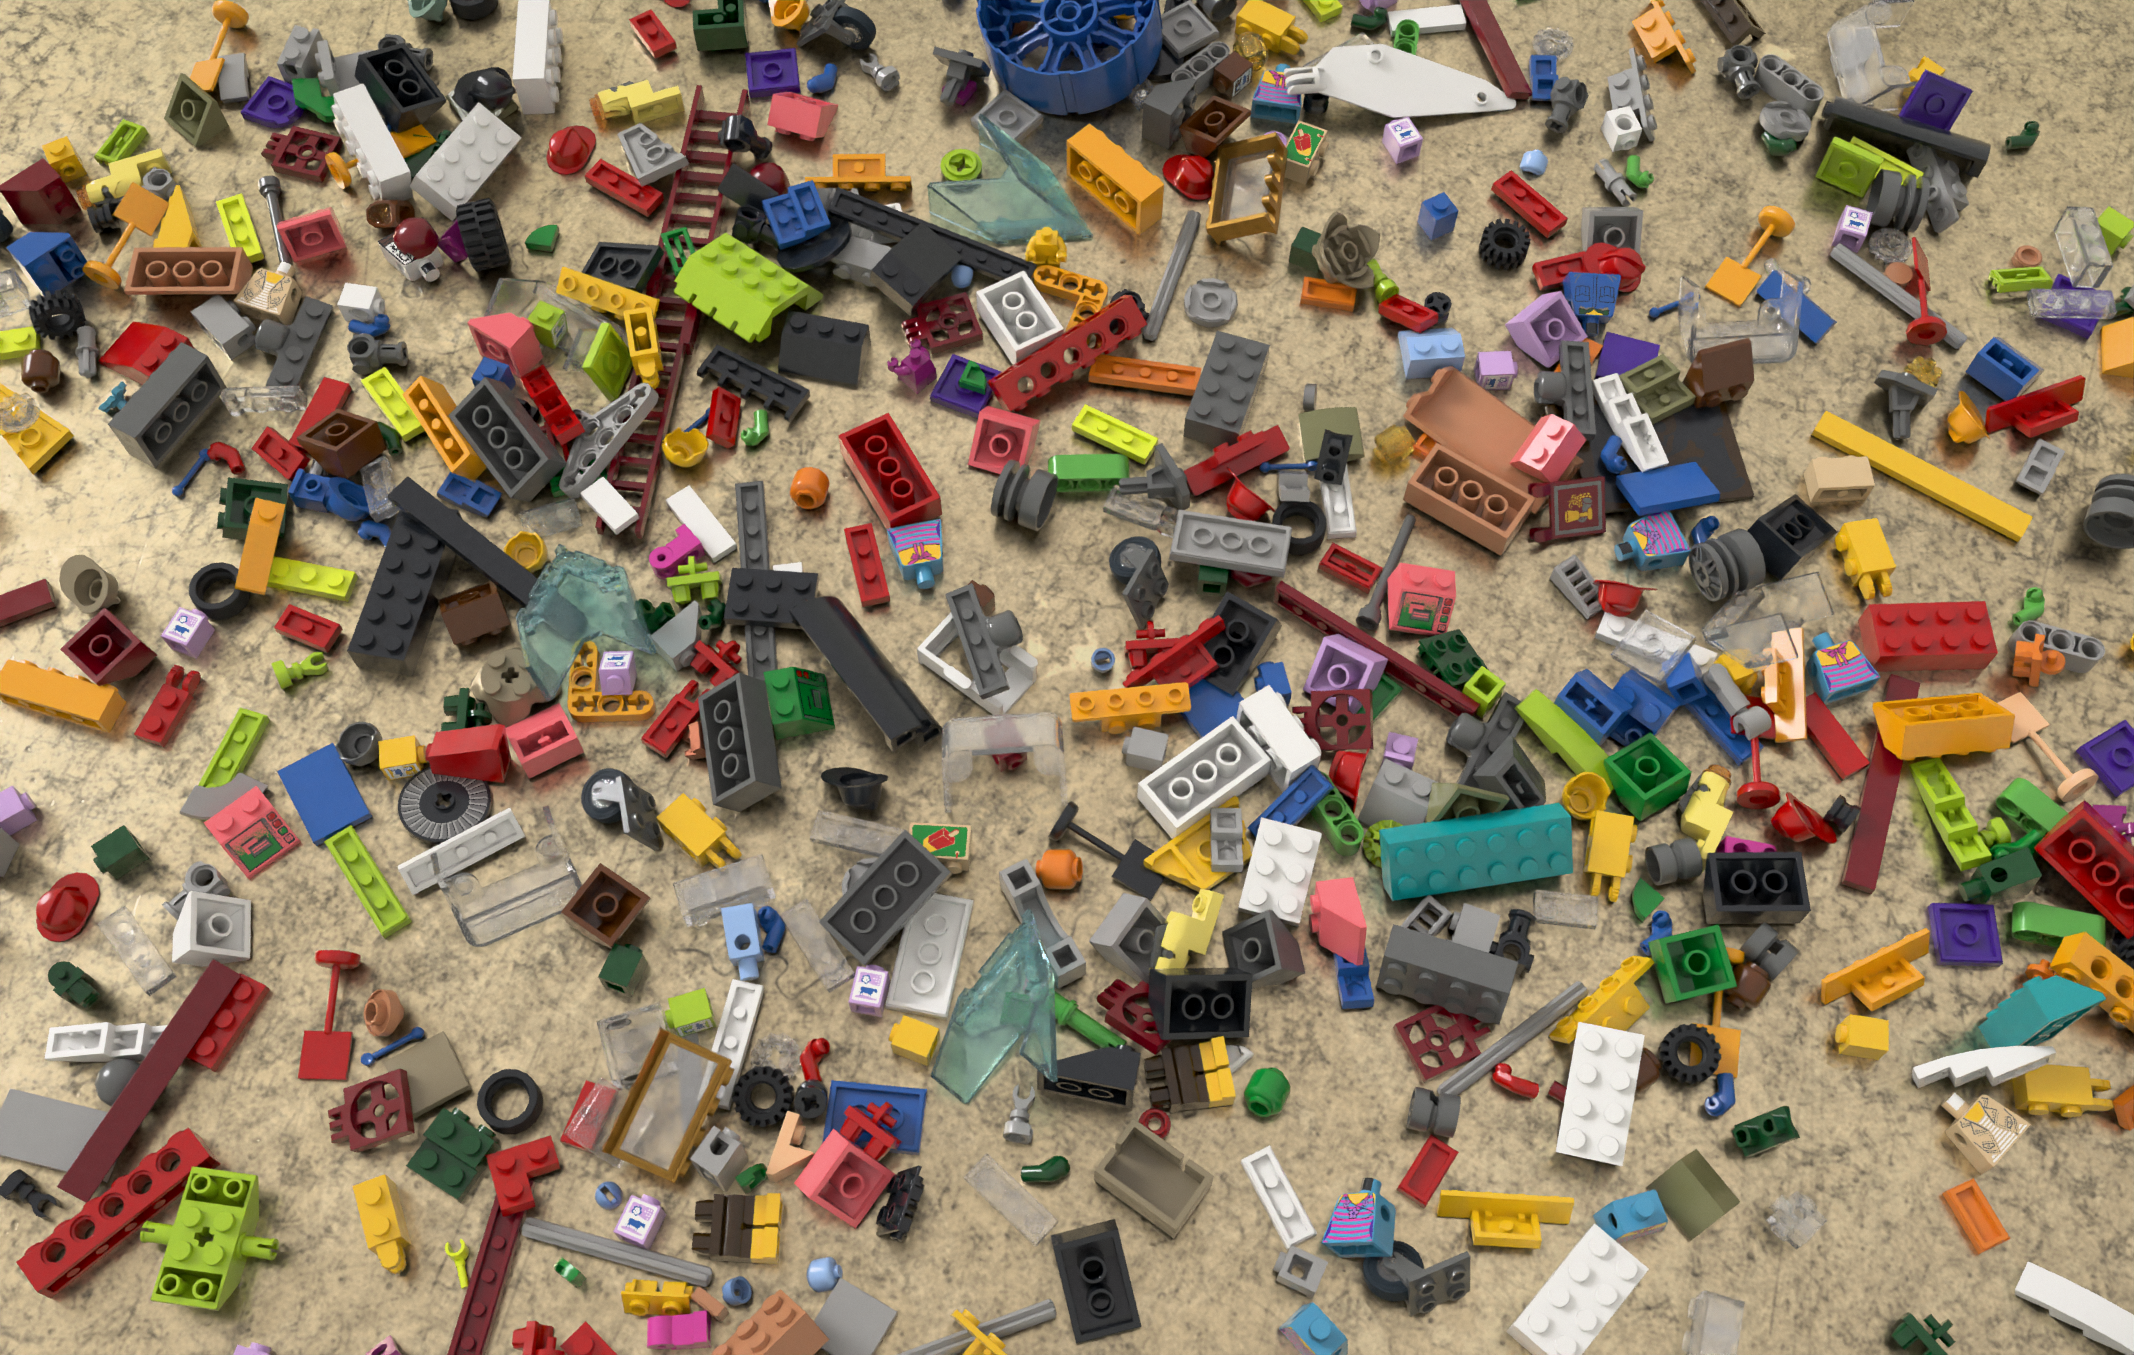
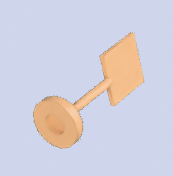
M2021 692L1997 703L2015 714L2011 743L2014 744L2029 736L2065 776L2066 780L2061 783L2057 790V795L2063 802L2076 799L2097 782L2099 776L2090 768L2082 769L2072 774L2036 732L2049 727L2050 724Z

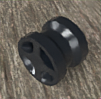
M1321 93L1304 94L1303 108L1306 112L1319 115L1327 110L1329 96Z
M110 202L104 203L102 207L96 208L91 206L87 208L91 225L96 233H101L105 228L109 227L112 229L119 228L118 218L113 216L115 209Z
M1441 292L1429 294L1424 302V307L1431 310L1434 309L1438 313V323L1434 324V327L1444 325L1447 322L1452 305L1451 299Z
M1840 794L1823 817V820L1838 825V830L1844 833L1862 808L1857 805H1850L1846 802V798Z
M815 1079L802 1082L798 1086L795 1095L794 1105L796 1111L805 1118L820 1116L825 1111L827 1105V1088L822 1082Z

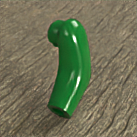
M2034 828L2017 841L1996 844L1989 850L1992 854V861L2028 848L2031 855L2036 852L2034 847L2044 837Z

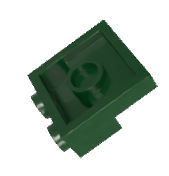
M228 477L227 488H221L219 505H225V512H218L217 529L223 530L222 538L245 540L255 498L287 505L288 484ZM286 505L279 538L282 539L285 532Z
M443 1107L423 1134L426 1137L425 1141L406 1166L461 1203L488 1166L486 1155L498 1152L501 1147L493 1140L496 1136L493 1131L482 1124L477 1129L468 1124L471 1118L456 1107L452 1112Z

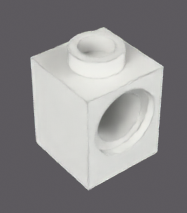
M1627 106L1607 111L1601 131L1612 152L1636 147L1642 127L1632 108Z
M345 283L337 304L345 321L356 319L367 324L373 323L374 317L378 314H383L385 310V301L382 299L377 287Z

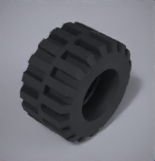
M490 198L457 205L456 217L470 264L475 271L478 272L509 264V250L494 202Z

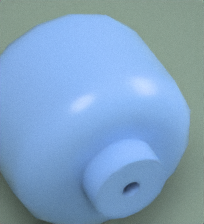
M1540 150L1528 151L1523 155L1520 168L1525 172L1542 175L1546 170L1548 159Z
M832 1257L815 1259L810 1262L807 1268L808 1284L815 1292L832 1291L838 1279L843 1276L842 1267L837 1265Z

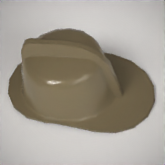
M74 555L63 564L59 577L61 590L84 613H94L104 607L108 608L112 604H119L121 602L117 596L119 588L116 578L104 571L91 558L85 555Z

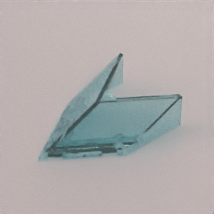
M981 113L978 116L979 144L1001 155L1008 166L1001 178L930 182L927 186L929 212L997 244H1006L1008 240L1024 239V242H1029L1031 237L1035 235L1036 230H1042L1044 227L1058 230L1063 240H1067V236L1082 235V239L1093 238L1092 232L1051 169Z
M558 544L554 551L556 557L552 563L546 564L528 594L530 598L528 605L525 609L520 608L516 615L525 667L547 702L554 698L583 644L598 636H607L649 654L657 653L624 567L618 565L615 567L609 566L602 559L577 550L575 552L568 551L566 546Z
M1029 908L1021 917L1023 919L1022 924L1015 929L1013 934L1010 932L980 968L978 972L982 976L971 989L965 987L958 996L930 1076L963 1104L970 1102L1022 1035L1025 1036L1019 1054L1050 1081H1058L1054 973L1034 914Z

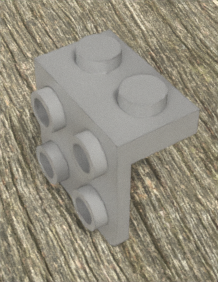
M318 41L319 53H315V59L318 68L322 69V72L318 73L322 88L327 87L330 95L333 96L334 93L360 85L354 76L358 56L374 50L334 57L328 41Z

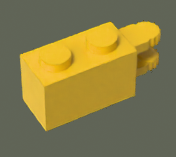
M1248 0L1236 16V34L1277 54L1283 50L1296 55L1301 49L1299 44H1305L1308 40L1307 33L1294 26L1296 16L1262 0Z
M650 306L623 311L630 357L636 375H641L643 383H648L653 389H656L660 385L658 372L664 371L657 325L652 308Z
M1873 518L1844 523L1835 537V545L1843 556L1845 572L1851 577L1853 585H1859L1865 600L1873 599L1876 592L1873 583H1876L1882 597L1892 595L1893 589L1889 577L1895 570L1896 565L1878 519Z
M682 793L656 817L661 830L702 868L710 862L720 872H725L728 867L725 861L717 854L724 849L732 858L739 859L742 856L741 852L727 838L725 833L727 831L726 826L717 817L711 819L705 813L707 811L698 799L694 797L691 800Z
M1599 810L1592 812L1583 873L1592 874L1589 890L1590 898H1598L1601 889V878L1605 876L1611 878L1608 899L1612 902L1617 901L1621 879L1625 878V874L1630 873L1632 868L1633 856L1628 854L1630 843H1634L1637 836V825L1633 824V816Z
M2047 1064L2012 1079L2015 1109L2028 1110V1113L2032 1115L2060 1112L2061 1116L2072 1118L2081 1116L2086 1110L2108 1111L2114 1108L2110 1099L2093 1098L2092 1091H2108L2111 1089L2109 1080L2090 1078L2088 1067Z
M386 1174L354 1185L353 1190L368 1249L378 1256L382 1267L391 1274L394 1273L396 1275V1273L400 1274V1272L406 1269L407 1260H405L404 1247L412 1244L396 1183Z

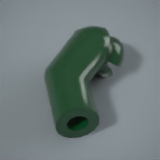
M1376 7L1374 15L1369 17L1353 14L1351 26L1373 30L1386 23L1387 9Z
M2036 121L2026 122L2024 130H2022L2020 135L2008 136L2006 138V148L2009 150L2031 147L2039 136V123Z

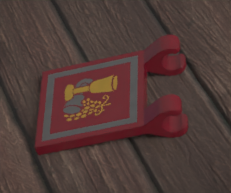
M1604 476L1546 483H1530L1528 485V494L1533 495V497L1540 498L1549 495L1550 527L1531 528L1529 530L1530 539L1539 543L1558 538L1606 532Z

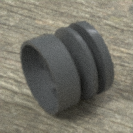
M1881 169L1872 185L1866 211L1873 212L1870 225L1885 228L1893 217L1894 229L1901 230L1904 227L1906 232L1914 233L1928 205L1930 179L1920 176L1916 180L1915 175L1909 174L1901 185L1902 177L1900 172Z
M1011 459L1004 466L996 482L991 502V514L998 518L1004 515V519L1010 522L1019 512V525L1038 532L1044 525L1052 508L1058 486V476L1038 469L1030 479V466L1023 464L1020 467L1018 461Z
M2113 474L2102 478L2097 483L2095 493L2092 496V504L2089 506L2084 519V530L2088 537L2095 542L2109 548H2134V475Z
M1738 528L1720 535L1717 539L1711 538L1705 542L1695 544L1691 547L1689 554L1691 575L1700 592L1708 600L1714 602L1735 594L1737 591L1742 592L1758 586L1764 581L1766 566L1763 554L1753 536L1744 529Z

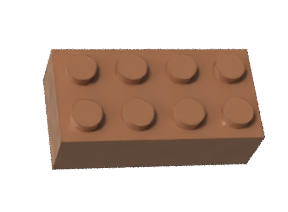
M1438 443L1435 444L1408 481L1403 498L1407 503L1502 556L1529 517L1536 499Z
M780 1289L774 1295L769 1296L763 1302L762 1307L750 1319L742 1322L736 1332L724 1344L715 1348L711 1355H814L829 1338L810 1316Z

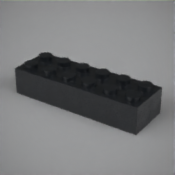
M449 508V509L452 510L455 514H457L460 518H462L461 515H460V513H459V511H458L457 509H451V508ZM399 510L347 652L357 667L414 676L439 605V599L442 597L457 554L402 510Z

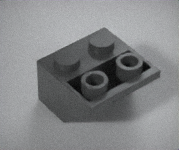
M1190 78L1155 86L1143 102L1142 138L1168 150L1174 141L1178 142L1182 135L1179 127L1196 112L1194 108L1198 97L1196 92L1197 80Z
M1508 736L1473 775L1483 790L1508 795L1509 801L1501 811L1540 806L1546 802L1545 780L1513 736Z

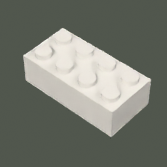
M518 0L512 80L523 114L555 113V102H559V90L556 83L561 80L558 63L562 62L559 43H563V33L561 28H557L556 9L552 10L550 0Z
M362 83L334 93L335 105H332L331 108L336 118L334 119L335 127L340 135H345L347 139L345 144L349 154L356 156L358 159V170L362 178H368L370 182L368 188L373 199L404 201L412 198V188L409 187L411 184L410 170L365 85Z
M478 102L415 175L409 187L453 221L456 218L457 205L470 202L514 150L522 137Z
M1232 716L1139 782L1137 798L1168 835L1174 839L1208 815L1211 808H1218L1235 795L1238 797L1267 776L1271 759Z
M1578 1022L1556 1147L1557 1153L1623 1166L1645 1035Z
M1594 1223L1506 1332L1532 1355H1582L1649 1269Z

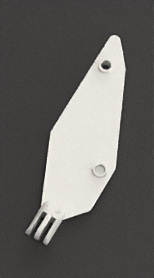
M1384 44L1333 47L1314 67L1284 69L1286 87L1288 88L1287 95L1321 93L1391 118L1512 110L1516 106L1515 99L1507 98L1503 91L1484 79Z

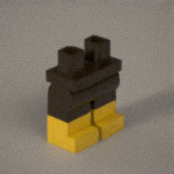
M1224 1036L1211 1038V1041L1193 1045L1163 1048L1160 1051V1055L1144 1059L1146 1079L1163 1077L1165 1085L1149 1088L1151 1107L1169 1108L1170 1113H1175L1180 1110L1233 1105L1236 1095L1231 1070L1228 1068L1229 1060Z
M767 1193V1195L754 1196L714 1194V1200L696 1201V1222L712 1223L711 1233H693V1253L708 1255L712 1261L778 1265L780 1248L779 1230H781L783 1208L781 1193Z

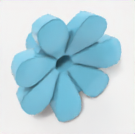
M123 381L120 382L118 386L112 389V395L98 409L106 413L115 407L121 410L128 402L124 399L127 385Z

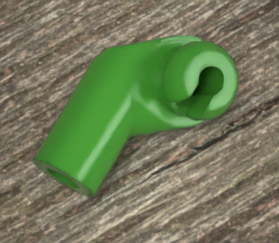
M756 410L754 412L755 426L753 428H746L747 432L745 430L741 432V439L746 445L756 446L769 434L766 410Z

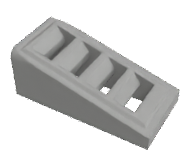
M1575 554L1553 569L1549 579L1587 620L1603 610L1598 602V586L1593 584L1595 580ZM1576 580L1580 582L1576 586H1573L1572 584ZM1584 589H1587L1589 591L1583 596H1580L1579 594ZM1594 597L1597 601L1588 606L1585 602Z
M1427 895L1402 923L1401 927L1409 929L1413 926L1421 933L1436 937L1452 919L1453 914L1432 896ZM1428 908L1440 917L1437 922L1425 913ZM1420 917L1432 926L1429 931L1417 922Z

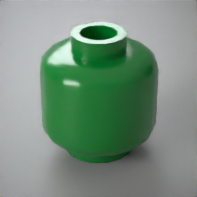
M1273 1067L1257 1069L1252 1074L1244 1090V1099L1249 1110L1261 1117L1276 1115L1283 1109L1290 1094L1291 1086L1283 1072Z

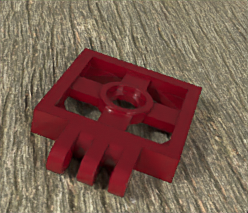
M293 126L288 136L272 133L271 140L267 142L266 148L263 149L261 155L266 159L273 160L271 166L274 172L323 183L329 172L325 155L330 152L339 153L344 143L339 136ZM307 141L299 146L297 145L300 142ZM320 141L330 147L327 152L316 149ZM304 151H312L310 156H302ZM287 154L297 156L293 166L287 165ZM313 160L321 162L319 168L315 171L305 169L308 162Z
M967 292L921 304L915 310L917 317L901 323L905 331L904 334L908 339L909 347L911 341L914 343V339H919L921 345L928 344L931 354L983 340V333ZM950 307H956L965 312L957 314L951 311ZM939 310L940 316L938 319L927 322L928 317L934 311ZM946 319H953L954 324L947 326L944 324V321ZM972 322L971 331L960 335L958 331L959 325ZM943 330L947 332L949 339L938 341L932 337L931 333Z
M1371 689L1311 691V706L1292 707V713H1304V718H1299L1304 725V732L1318 743L1321 751L1368 750V748L1374 750ZM1336 697V711L1332 715H1320L1321 705L1328 698ZM1349 697H1355L1359 700L1366 713L1353 714L1349 711ZM1340 715H1346L1348 718V723L1345 726H1340L1337 723V718ZM1354 726H1366L1360 738L1349 744V731ZM1320 727H1333L1337 733V744L1327 742L1320 735Z
M1116 979L1111 986H1108L1096 998L1101 1006L1109 1010L1106 1012L1104 1022L1156 1055L1171 1040L1160 1039L1159 1033L1145 1032L1154 1030L1158 1032L1155 1021L1147 1022L1143 1019L1144 1015L1153 1016L1151 1008H1143L1135 1003L1140 997L1148 999L1149 984L1142 980L1137 986L1132 988L1120 979ZM1124 1011L1136 1018L1132 1025L1125 1019Z
M1439 1005L1432 1006L1400 1021L1393 1027L1424 1083L1474 1060L1482 1054L1475 1041L1492 1033L1489 1026L1478 1031L1475 1027L1482 1025L1484 1022L1476 1018L1471 1020L1469 1015L1463 1013H1451ZM1432 1016L1444 1017L1452 1021L1454 1025L1446 1029L1438 1027ZM1416 1022H1420L1426 1033L1425 1039L1413 1044L1409 1038L1410 1031ZM1440 1035L1443 1038V1044L1440 1046L1434 1045L1431 1041L1432 1036ZM1463 1036V1053L1461 1057L1455 1058L1449 1048L1450 1042ZM1429 1051L1435 1052L1440 1057L1443 1065L1437 1068L1428 1066L1423 1063L1420 1056Z
M397 1069L344 1088L345 1104L328 1110V1118L335 1119L340 1117V1119L329 1123L330 1131L342 1129V1131L331 1135V1143H341L349 1140L350 1151L359 1153L415 1133L407 1071L403 1069ZM391 1084L397 1090L399 1097L392 1100L386 1099L384 1085ZM371 1091L372 1103L369 1105V1108L359 1111L357 1100L362 1093ZM383 1105L385 1108L382 1116L377 1117L375 1109L377 1106ZM399 1112L395 1124L390 1129L389 1120L394 1113ZM373 1122L375 1124L376 1138L364 1137L361 1134L360 1125Z

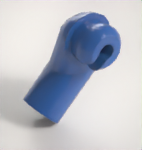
M831 63L826 64L823 74L808 80V90L811 93L831 90L835 84L837 66Z
M378 314L374 317V322L370 324L352 319L348 329L350 332L358 335L366 333L376 337L387 333L391 325L387 315Z
M1612 435L1605 444L1600 457L1609 472L1619 474L1626 469L1627 462L1626 460L1621 461L1623 457L1617 455L1622 444L1621 438Z
M764 906L759 909L757 914L759 922L767 934L762 948L769 953H775L785 932V924L776 910L770 906Z
M1660 910L1653 914L1652 935L1640 943L1642 951L1648 956L1651 955L1648 942L1672 936V919L1666 911Z

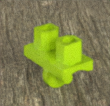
M688 556V565L678 566L679 574L690 573V575L666 578L667 587L672 591L677 605L692 602L690 588L701 587L703 601L719 599V584H723L719 571L698 574L701 571H708L707 562L696 564L695 556Z

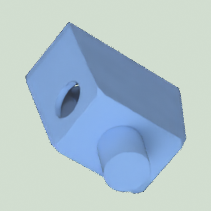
M753 903L721 908L729 960L733 966L739 967L741 981L759 978L757 962L764 961V951L762 948L758 913ZM750 943L746 950H740L742 945Z

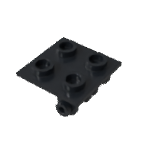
M915 1166L900 1171L892 1177L887 1189V1193L890 1194L886 1206L880 1209L876 1219V1224L879 1225L876 1235L880 1236L891 1233L889 1238L898 1242H902L903 1237H907L912 1220L906 1217L914 1218L915 1213L907 1210V1208L918 1207L916 1202H919L925 1187L922 1184L924 1178L919 1176L922 1166Z

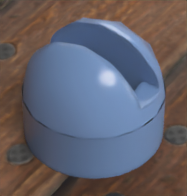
M957 265L951 273L952 282L958 288H966L970 285L973 278V270L963 265Z
M1107 648L1095 650L1091 657L1092 667L1101 673L1112 669L1115 663L1113 652ZM1108 658H1109V661H1110L1109 663H1105V664H1101V665H1097V664L1095 663V662H1099V661L1106 660V659H1108Z
M614 1182L600 1184L595 1192L596 1202L605 1210L617 1208L623 1199L621 1188ZM606 1188L615 1197L611 1202L602 1193Z
M742 1276L728 1280L722 1287L723 1300L731 1306L746 1303L751 1297V1286L747 1279ZM739 1291V1296H735L734 1292Z

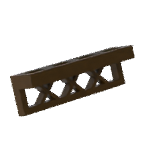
M1701 0L1732 45H1739L1750 34L1759 39L1766 34L1742 0Z

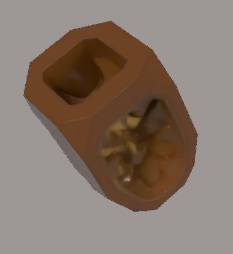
M378 200L370 204L366 209V217L368 223L375 228L396 229L404 219L415 218V209L409 201Z

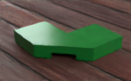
M319 78L292 79L295 104L302 109H308L317 114V118L324 122H334L336 118L331 108L332 105H335L334 97H322Z

